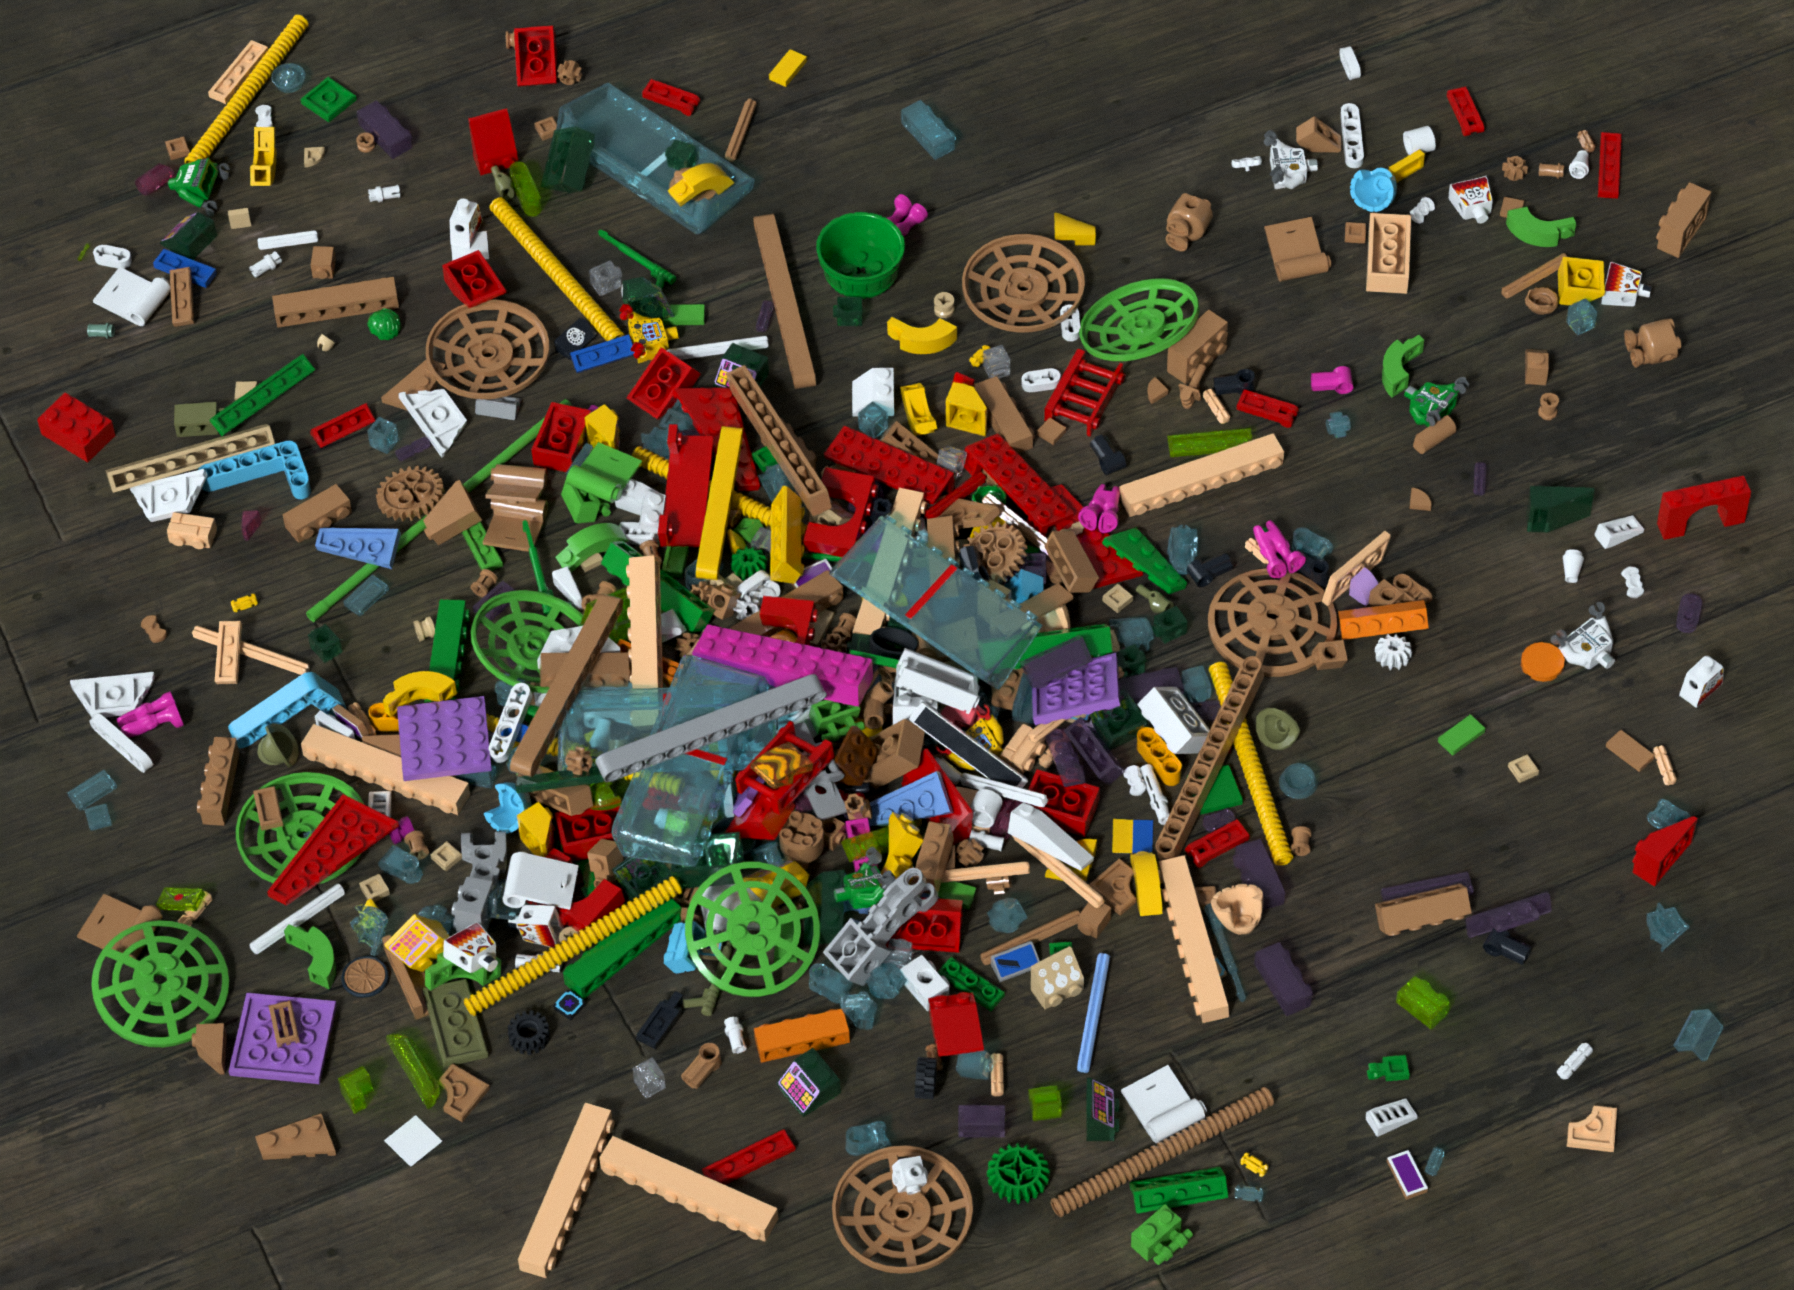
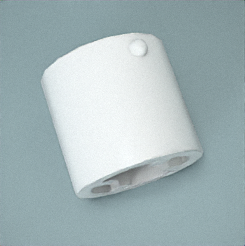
M1429 126L1403 133V142L1408 155L1419 149L1423 153L1435 150V138Z
M979 790L970 805L973 811L972 823L981 828L992 827L1003 805L1002 798L991 790Z

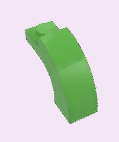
M1527 207L1508 210L1506 225L1517 238L1528 244L1540 247H1554L1558 245V239L1574 236L1576 222L1574 217L1556 221L1539 220L1529 212Z
M1420 335L1408 339L1404 344L1397 339L1390 345L1384 355L1382 382L1391 398L1408 388L1409 374L1403 369V365L1423 353L1424 339Z
M595 524L584 528L566 540L569 545L555 558L562 568L568 567L572 573L590 556L599 552H606L611 542L624 541L626 543L629 540L616 524Z
M288 924L284 930L286 942L308 952L313 957V961L308 968L310 981L330 990L336 976V962L330 941L314 926L307 933L305 929L299 926L294 927Z
M444 952L437 955V963L425 969V986L431 991L455 978L473 979L484 986L501 976V960L498 957L495 958L498 964L491 972L482 967L473 973H469L444 958Z

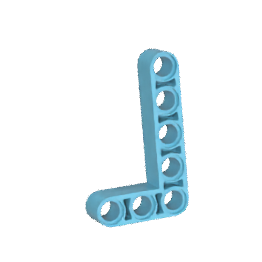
M293 441L280 442L204 464L198 469H204L207 472V478L202 489L208 492L284 471L295 498L305 499L311 494L308 474L299 449Z
M307 672L234 720L228 726L231 737L236 738L238 748H245L267 734L265 729L267 725L272 723L281 725L310 704L327 715L331 714L334 717L336 715L332 710L333 707L340 704L346 709L340 691L316 673Z

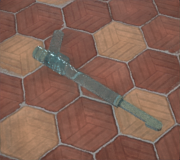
M1211 903L1207 904L1204 909L1212 931L1215 933L1229 974L1232 975L1236 985V995L1241 1002H1244L1246 996L1223 932V927L1225 926L1216 917Z

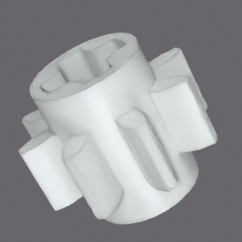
M745 595L744 600L737 599V605L733 608L738 613L736 618L739 620H743L761 609L756 605L758 600L755 598L751 600L747 595Z

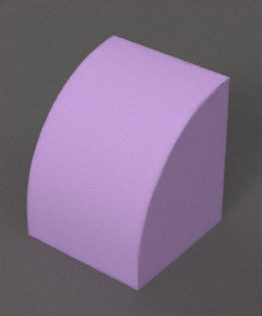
M1364 567L1351 579L1349 592L1351 597L1364 606L1369 604L1370 591L1378 585L1376 578L1367 568Z

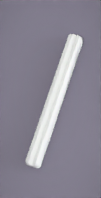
M767 336L673 348L667 351L683 360L767 348L768 339Z
M963 773L962 777L959 778L961 785L978 790L988 789L999 796L1039 807H1045L1046 803H1048L1047 796L1042 793L969 773Z
M336 884L251 942L249 944L251 950L255 954H259L285 936L284 930L288 924L294 927L301 925L345 894L343 887L340 884Z

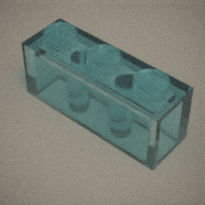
M922 100L901 110V123L934 160L955 150L956 138L954 133L945 127L943 121L933 114L932 109L928 105L926 106Z

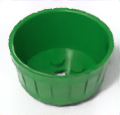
M868 212L845 214L829 222L818 236L816 250L825 278L830 286L838 293L856 299L872 298L888 290L897 278L904 254V238L899 228L889 219ZM865 267L866 273L857 274V268Z

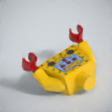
M623 304L619 309L622 312L620 314L622 320L629 318L628 328L632 342L630 350L634 352L633 356L637 358L638 363L647 360L652 361L661 347L668 350V341L678 338L676 326L664 329L660 318L642 316L633 312L632 307L628 304Z
M984 704L987 712L982 714L977 708V715L981 719L965 733L997 757H1000L999 755L1003 751L1001 746L1004 743L1003 730L996 718L989 714V706ZM936 747L938 752L945 753L946 757L957 767L971 771L975 770V768L948 748L941 751Z

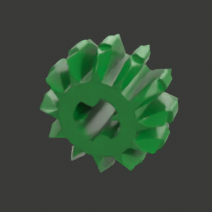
M745 545L744 550L737 549L736 554L732 555L731 569L736 576L742 577L743 582L760 570L766 572L767 558L763 555L762 549L756 551L755 546L748 549Z

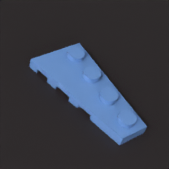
M319 528L315 547L318 551L392 569L401 532L399 529Z
M936 771L870 802L873 819H868L870 828L889 825V817L892 812L899 815L904 813L913 820L954 813L940 772Z

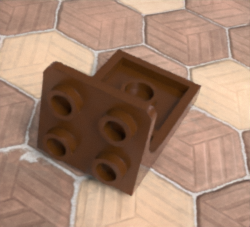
M851 726L843 743L831 742L835 763L845 775L843 779L834 783L838 785L861 786L879 748L857 726ZM826 765V767L823 770L826 771L827 774H830L831 772L828 766Z

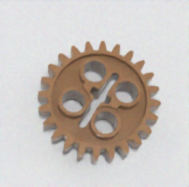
M408 466L407 471L400 468V473L392 472L393 477L386 476V482H380L381 488H377L378 494L376 498L382 514L386 513L387 518L393 516L395 521L399 517L404 522L408 517L410 521H413L415 516L421 519V514L428 515V510H432L445 492L439 474H434L433 469L428 471L427 467L420 470L419 466H416L414 470H411V467Z
M997 522L995 527L989 523L986 530L981 526V532L977 533L974 531L975 537H968L967 539L970 543L963 544V547H977L982 566L986 568L990 579L999 583L1000 579L1007 582L1006 576L1014 577L1012 572L1014 570L1020 571L1018 564L1025 563L1022 558L1027 556L1024 551L1028 549L1025 544L1026 540L1018 529L1016 530L1014 525L1009 527L1006 522L1002 526Z

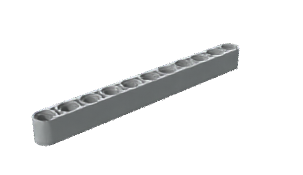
M811 674L603 753L597 757L595 763L604 781L612 782L822 701L827 694L818 676Z

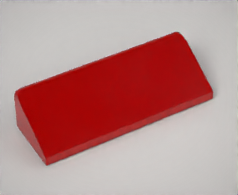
M367 403L311 429L310 434L318 446L322 448L376 422Z

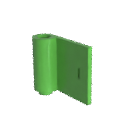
M598 442L581 467L577 465L571 467L566 483L613 503L615 500L618 501L620 499L623 489L641 466L642 460Z

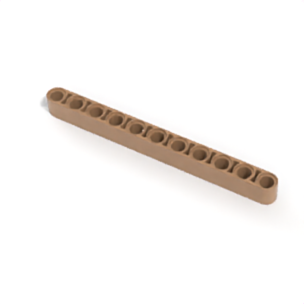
M774 213L753 217L755 232L795 389L816 386L815 374Z
M603 593L598 597L511 759V772L533 777L536 774L622 612L624 604L622 598Z
M1255 656L1247 657L1242 662L1156 842V850L1160 861L1179 857L1260 687L1264 673L1261 660Z

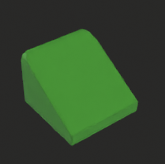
M744 518L733 531L745 541L755 544L764 534L765 528L759 519Z

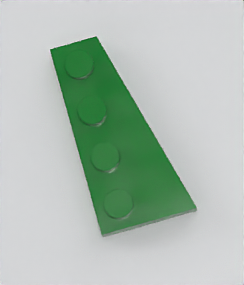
M1136 527L1104 537L1102 542L1107 548L1111 546L1117 551L1116 555L1121 559L1127 558L1133 563V568L1149 575L1148 579L1166 593L1171 594L1185 589L1187 582Z

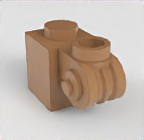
M601 839L587 852L590 871L594 872L595 875L594 886L597 887L603 879L617 886L618 878L613 871L623 862L620 842Z

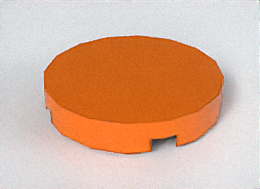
M1544 642L1533 643L1526 647L1522 653L1521 667L1523 672L1531 676L1533 680L1542 682L1552 681L1562 673L1565 659L1558 647Z

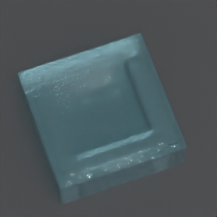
M106 804L85 809L90 831L112 825Z

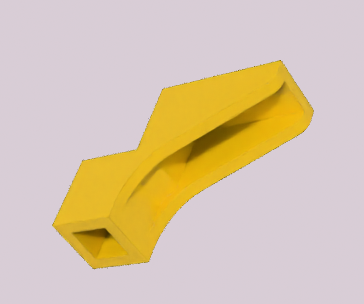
M892 812L889 817V853L886 863L880 872L883 875L886 871L890 870L895 875V879L906 870L914 868L911 860L924 840L919 833L920 830L914 826L913 819L904 813L899 815Z

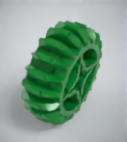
M1019 1143L1016 1144L1015 1148L1008 1144L1007 1150L1000 1147L998 1154L993 1153L992 1161L988 1162V1184L992 1186L994 1194L999 1193L1000 1200L1007 1197L1008 1203L1012 1199H1016L1018 1205L1021 1199L1028 1203L1030 1196L1037 1199L1038 1193L1043 1194L1044 1186H1047L1049 1183L1050 1170L1048 1169V1162L1044 1160L1043 1153L1038 1154L1036 1147L1029 1150L1028 1144L1024 1148H1021ZM1017 1168H1019V1173H1020V1174H1019V1179H1017V1174H1016V1173H1017Z

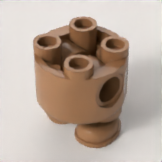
M1187 193L1182 194L1177 199L1167 218L1166 229L1169 232L1166 235L1167 244L1177 251H1185L1188 247V241L1200 239L1213 218L1210 208L1211 203L1206 199H1200Z
M1671 318L1643 324L1639 329V333H1635L1633 330H1625V345L1628 352H1631L1630 358L1635 368L1642 364H1657L1678 357L1677 349L1681 348V341L1678 336L1675 337L1673 331L1675 329L1674 322Z
M798 811L790 814L779 832L780 849L784 856V861H796L806 870L809 863L820 856L824 847V834L820 819L811 814Z

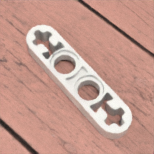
M1348 103L1341 107L1340 115L1345 163L1350 168H1359L1362 166L1364 158L1359 109L1355 104ZM1348 112H1351L1352 118H1349ZM1354 126L1356 130L1350 131L1346 127ZM1356 141L1358 144L1355 146H1351L1348 144V142ZM1352 153H1356V160L1353 159Z
M518 683L511 689L488 748L490 757L497 763L506 761L510 756L532 700V691L525 683ZM523 691H525L526 694H525V695L522 694L521 697L519 698V696H518L517 694H518V693L521 694ZM512 709L520 710L518 716L514 718L509 717V712ZM505 728H511L512 733L509 736H501V732ZM500 748H502L503 752H499L498 755H496L495 751H499Z
M98 713L89 720L92 728L141 772L145 773L153 766L149 756L103 715Z

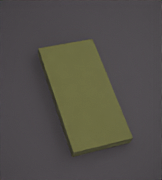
M467 979L444 983L431 991L427 987L422 988L443 1067H448L452 1063L457 1065L488 1058L477 1015H471L464 1005V999H469L471 995Z

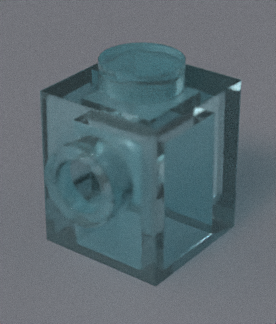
M1585 298L1568 307L1566 322L1577 335H1580L1595 328L1597 311Z
M872 401L858 413L859 429L875 439L888 428V412Z
M378 417L367 431L370 446L386 454L399 441L397 425L381 417Z
M1203 665L1182 671L1181 691L1184 696L1188 697L1190 704L1203 702L1211 698L1212 685Z
M987 1051L958 1055L956 1071L961 1077L988 1080L989 1072L991 1073L993 1070V1059Z

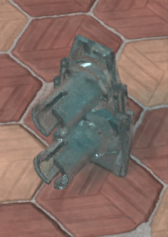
M1180 525L1178 528L1171 527L1167 554H1169V561L1179 574L1187 575V566L1197 556V529H1190L1187 525H1185V528H1183V525Z

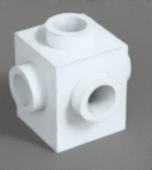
M921 1156L899 1159L892 1165V1180L894 1185L897 1186L898 1193L907 1192L908 1195L918 1193L927 1183L928 1173L926 1168L923 1167Z

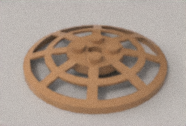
M1031 234L1004 236L983 245L968 260L962 276L964 298L974 314L985 323L1011 332L1041 331L1063 322L1077 309L1085 289L1083 269L1076 256L1065 246L1052 239ZM1011 245H1033L1031 256L1016 255L1006 258L1001 248ZM1044 247L1058 253L1068 263L1058 269L1051 262L1039 257L1041 248ZM994 252L998 262L993 264L984 276L973 272L974 267L982 258ZM1016 262H1029L1027 268L1013 269L1010 265ZM1039 264L1052 273L1044 277L1043 274L1035 270L1036 265ZM1003 268L1005 274L1000 279V282L990 279L998 269ZM1073 269L1078 279V293L1066 294V282L1063 275ZM969 278L981 283L983 302L972 303L968 290ZM1057 279L1060 293L1048 292V284ZM987 286L999 289L1000 297L989 300ZM1027 287L1028 290L1021 291L1019 290V288ZM1045 299L1056 300V303L1047 311L1040 307ZM1063 301H1075L1071 308L1058 318L1053 320L1049 316L1061 306ZM1006 304L1012 308L1010 315H1007L995 306ZM989 308L990 311L1006 319L1007 322L1006 324L997 322L979 310ZM1032 309L1036 316L1018 317L1021 310ZM1038 320L1044 322L1043 324L1033 326H1014L1016 322H1033Z
M488 300L472 308H468L464 304L449 311L434 325L426 343V360L433 377L447 390L472 399H496L519 392L537 379L549 357V338L544 325L538 317L518 304L503 300ZM482 310H499L497 321H481L471 324L466 314ZM507 313H514L524 318L534 327L523 333L515 326L505 323ZM459 318L464 328L458 331L449 343L437 339L446 326ZM494 328L493 333L478 335L476 332L477 329ZM503 330H507L518 338L509 342L501 334ZM539 333L543 343V358L531 359L529 339ZM466 334L471 338L465 348L455 346ZM523 344L525 358H513V349ZM434 346L446 351L445 361L448 369L436 371L433 363ZM452 353L464 356L465 364L454 367L452 364ZM486 353L493 354L491 357L483 356ZM511 365L521 366L510 378L505 373ZM528 366H539L524 382L519 385L513 382L527 370ZM471 371L477 376L475 381L471 382L459 374ZM497 375L501 380L498 383L483 384L485 377ZM453 376L456 380L471 388L469 392L458 389L448 384L442 378ZM502 386L508 388L507 390L494 393H478L479 389H494Z
M1258 569L1240 574L1223 585L1210 604L1208 631L1216 650L1223 658L1237 668H1240L1244 659L1234 654L1226 646L1235 638L1244 646L1257 651L1255 657L1261 660V664H1263L1265 654H1283L1292 651L1297 663L1284 666L1262 665L1264 676L1267 677L1294 675L1316 665L1312 661V655L1305 658L1300 649L1311 639L1315 631L1327 636L1325 642L1335 640L1337 615L1333 603L1328 605L1331 619L1329 629L1318 624V612L1314 604L1322 601L1325 591L1311 579L1301 574L1289 573L1287 570L1286 575L1281 577L1280 580H1263L1254 583L1250 577L1269 575L1267 569ZM1290 578L1309 585L1319 594L1309 596L1298 586L1289 583ZM1241 581L1246 586L1233 597L1231 603L1218 602L1221 595L1232 585ZM1267 585L1278 586L1276 593L1263 594L1258 587ZM1286 588L1297 592L1303 598L1292 601L1284 596ZM1249 591L1255 597L1250 605L1238 603L1241 597ZM1308 605L1311 611V621L1299 617L1298 608ZM1215 610H1228V624L1231 631L1220 638L1215 626ZM1234 611L1247 613V622L1237 627ZM1269 614H1276L1278 618L1271 619L1267 616ZM1297 625L1308 628V631L1299 640L1296 641L1292 633L1297 628ZM1251 630L1254 634L1261 637L1259 644L1250 641L1243 634ZM1284 638L1288 644L1280 647H1268L1269 640Z
M891 1146L865 1155L844 1173L834 1192L832 1214L836 1233L843 1246L851 1255L874 1269L903 1274L930 1269L951 1257L967 1237L972 1222L973 1206L972 1196L966 1180L960 1171L943 1156L920 1147ZM921 1156L922 1160L935 1164L928 1174L927 1183L921 1188L920 1192L910 1195L907 1192L898 1193L897 1186L894 1185L892 1180V1165L898 1161V1157ZM880 1160H889L890 1172L877 1176L867 1185L856 1177L867 1166ZM942 1170L946 1171L957 1183L963 1195L962 1199L949 1201L945 1190L936 1182ZM892 1180L893 1189L885 1192L882 1196L873 1191L881 1183ZM848 1184H851L860 1192L855 1202L854 1216H840L839 1210L842 1196ZM930 1188L938 1194L943 1204L930 1207L928 1200L925 1198ZM866 1197L876 1204L874 1215L861 1216V1208ZM965 1207V1223L958 1240L946 1236L951 1224L952 1211ZM901 1210L909 1213L906 1218H899L896 1214ZM945 1213L944 1223L940 1232L928 1227L931 1216ZM863 1225H876L882 1234L874 1242L866 1234ZM841 1226H855L860 1238L869 1248L862 1254L858 1253L846 1239ZM922 1234L932 1239L926 1246L917 1250L913 1249L912 1240ZM890 1239L902 1241L904 1252L883 1248V1246ZM939 1243L950 1248L946 1253L928 1263L921 1265L916 1263V1256L929 1252ZM877 1252L889 1257L906 1258L907 1267L886 1266L873 1262L870 1259Z

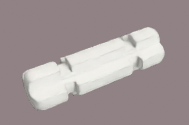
M1582 1043L1577 1048V1052L1574 1051L1564 1062V1066L1562 1065L1557 1070L1560 1078L1563 1080L1568 1079L1573 1074L1572 1071H1576L1586 1060V1056L1589 1057L1593 1052V1048L1588 1043Z

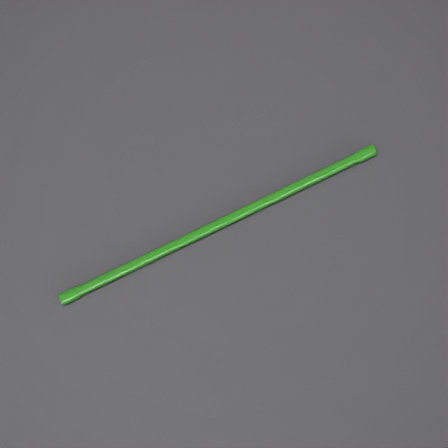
M566 399L559 403L572 406L571 403ZM544 418L466 481L463 485L468 493L491 475V470L495 468L496 464H505L534 440L539 433ZM427 515L400 536L396 553L427 528L423 521ZM369 563L364 565L331 594L306 612L307 617L312 622L318 620L330 607L380 566Z

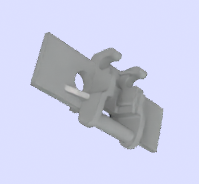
M805 722L794 725L797 737L814 746H819L822 743L815 744ZM791 743L785 748L798 751L801 754L802 761L811 755ZM834 758L827 764L831 773L827 774L826 771L822 770L802 791L804 795H807L817 818L820 820L847 813L844 801L834 783L843 779L845 775L843 771L839 770ZM787 764V765H788V769H787V770H788L789 774L792 775V774L797 770V768H796L795 770L791 771L790 768H789V765H790V764ZM815 787H824L826 793L818 794L815 791Z

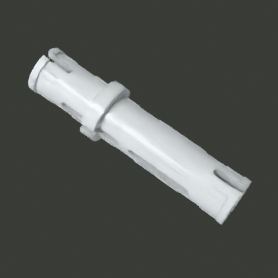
M1146 764L1140 768V773H1142V778L1147 786L1146 789L1151 799V808L1155 810L1158 822L1161 825H1165L1170 815L1167 806L1168 800L1163 796L1153 766Z

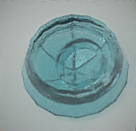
M286 63L275 68L271 79L281 92L293 93L303 86L306 73L300 65Z
M1302 763L1291 764L1282 772L1279 778V785L1284 794L1295 799H1303L1312 795L1318 783L1312 769Z

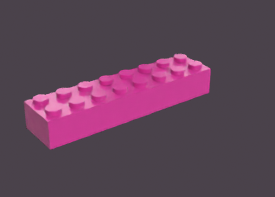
M708 624L692 652L694 672L772 689L815 674L818 676L827 694L824 700L859 707L873 679L872 659Z

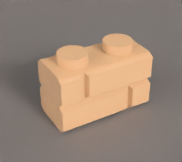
M175 512L172 514L171 522L167 529L170 543L176 546L190 545L196 549L211 548L217 532L215 518Z
M1025 724L1021 725L999 755L1001 760L1022 775H1024L1026 770L1031 771L1035 763L1034 759L1037 755L1041 756L1046 749L1045 737L1038 743L1030 741L1028 733L1033 729Z

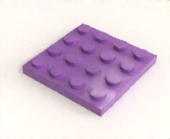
M1116 653L1032 672V704L1035 725L1048 724L1055 720L1070 719L1073 716L1088 715L1095 711L1110 710L1120 706L1119 669Z
M484 696L397 706L404 781L492 771L490 751L488 750L489 738Z
M246 993L229 1067L230 1076L320 1084L337 1007L336 1001ZM291 1001L300 1043H295L294 1041L291 1042V1045H286L285 1043L282 1044V1047H277L269 1005ZM285 1007L283 1009L289 1036H292L293 1030L288 1007ZM279 1009L274 1010L280 1038H283L285 1036Z

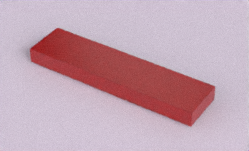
M1601 132L1598 197L1618 199L1621 134Z
M785 1129L703 1168L702 1172L705 1177L726 1185L795 1151V1146Z

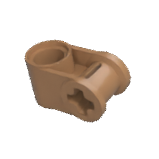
M1398 574L1395 576L1393 586L1404 593L1402 603L1424 600L1426 604L1432 601L1431 593L1408 575Z

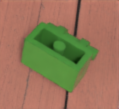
M565 480L561 495L575 524L595 522L598 511L602 512L605 517L611 514L608 501L568 485Z
M823 700L811 705L809 718L816 733L820 734L828 731V733L821 735L822 741L825 739L832 742L839 741L841 737L847 735L851 726H857L860 730L865 729L862 721L854 723L858 719L860 707L829 700ZM846 725V727L836 729L837 727Z
M1163 1205L1132 1232L1131 1247L1147 1262L1154 1257V1262L1160 1265L1162 1262L1170 1260L1178 1248L1186 1246L1193 1234L1189 1229L1181 1233L1182 1219L1169 1207Z

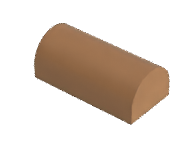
M1448 415L1444 416L1440 421L1435 422L1434 426H1429L1418 433L1413 447L1420 454H1424L1456 433L1455 423Z

